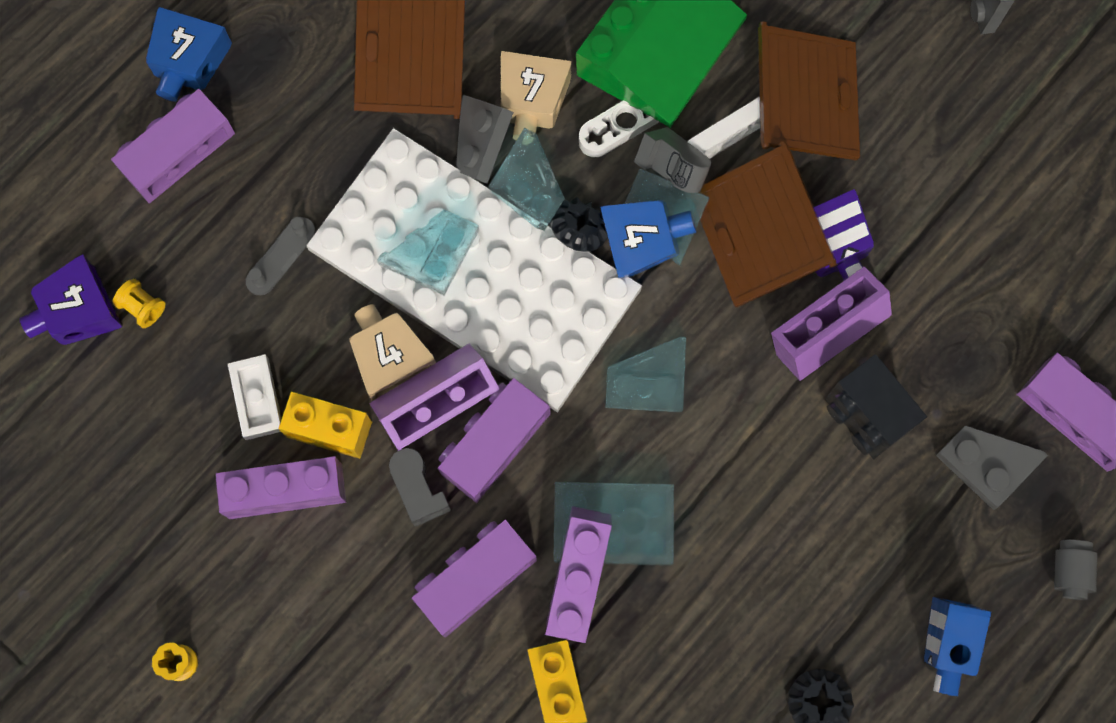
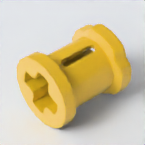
M136 279L126 281L117 290L112 300L115 307L118 309L124 308L133 315L141 328H147L155 323L165 309V302L160 298L154 299L141 288V283Z
M165 643L157 649L156 654L153 656L152 667L157 675L162 676L166 680L184 681L196 672L198 657L189 646ZM174 655L182 656V662L176 665V669L169 668V662L174 660Z

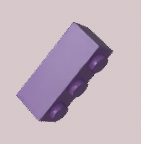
M197 89L194 93L183 96L177 102L175 108L163 118L160 117L153 120L148 125L146 131L134 141L123 144L111 160L144 199L151 203L231 138L235 132L227 118L200 89Z
M865 267L861 268L771 333L776 355L801 381L892 315L889 290Z
M467 344L369 404L399 451L498 391L499 387L484 359L470 344Z
M1056 353L1044 362L1016 395L1107 472L1116 468V401L1111 398L1112 394L1105 386L1092 382L1082 374L1080 366L1074 360L1065 356L1062 357L1059 353Z
M515 378L508 385L501 383L498 386L499 390L491 394L488 400L492 403L483 415L477 412L464 427V431L467 434L457 445L454 442L449 444L438 459L441 462V465L438 467L441 475L476 503L550 416V406Z
M335 456L216 473L219 513L228 519L346 503L342 464Z
M574 506L571 507L547 616L545 635L586 643L612 527L611 514Z
M506 520L499 525L495 521L491 522L478 533L477 538L480 540L468 551L465 547L457 550L446 560L448 568L438 576L434 573L429 574L415 586L418 593L412 599L443 637L446 638L537 561L536 555Z

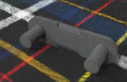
M294 217L266 254L249 271L246 277V286L252 294L261 296L269 293L307 247L306 245L316 232L311 220L304 217Z

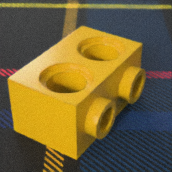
M291 392L278 429L287 438L360 459L372 421L365 412Z
M568 640L528 649L544 722H587Z

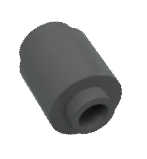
M1061 540L1060 549L1055 550L1054 589L1062 591V598L1087 600L1088 593H1095L1097 591V553L1093 552L1092 542Z

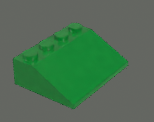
M614 0L576 52L577 76L617 99L628 102V105L641 110L644 114L671 128L746 20L747 14L731 0Z

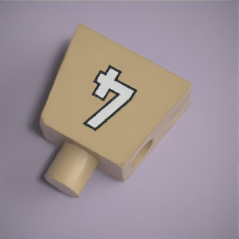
M501 51V107L514 112L510 123L515 124L513 131L514 140L521 143H533L537 127L548 129L554 127L570 84L571 61Z
M370 304L359 309L354 314L362 331L350 337L349 340L366 391L372 401L436 363L433 355L398 313L382 319L375 305Z

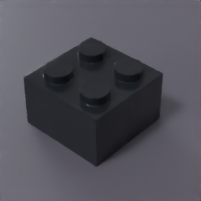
M876 354L840 380L825 398V401L829 404L826 407L831 417L837 423H844L853 434L851 439L857 449L864 455L869 453L873 460L927 418V415Z

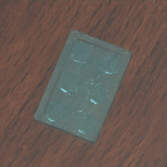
M555 482L554 563L560 562L571 507L574 506L611 514L612 527L603 564L673 565L674 484Z

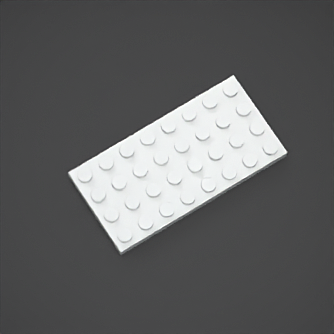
M394 128L306 245L309 251L459 349L470 344L484 359L488 368L508 381L515 378L557 413L642 288V285L629 277L618 278L615 268L590 252L576 251L565 246L556 238L549 226L473 178L460 173L459 169Z

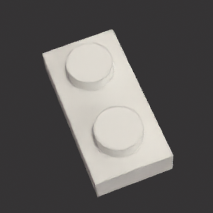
M266 354L228 363L243 438L249 440L281 432L278 428L282 419L269 358Z

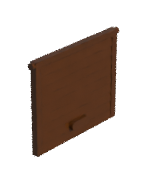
M357 0L354 111L454 115V119H460L465 0Z
M760 22L758 27L760 136L762 149L777 148L781 141H786L790 150L858 160L860 158L856 42L767 26V22Z
M781 141L779 147L704 184L700 192L690 193L735 307L742 306L829 265L832 268L837 265L833 251L786 141Z

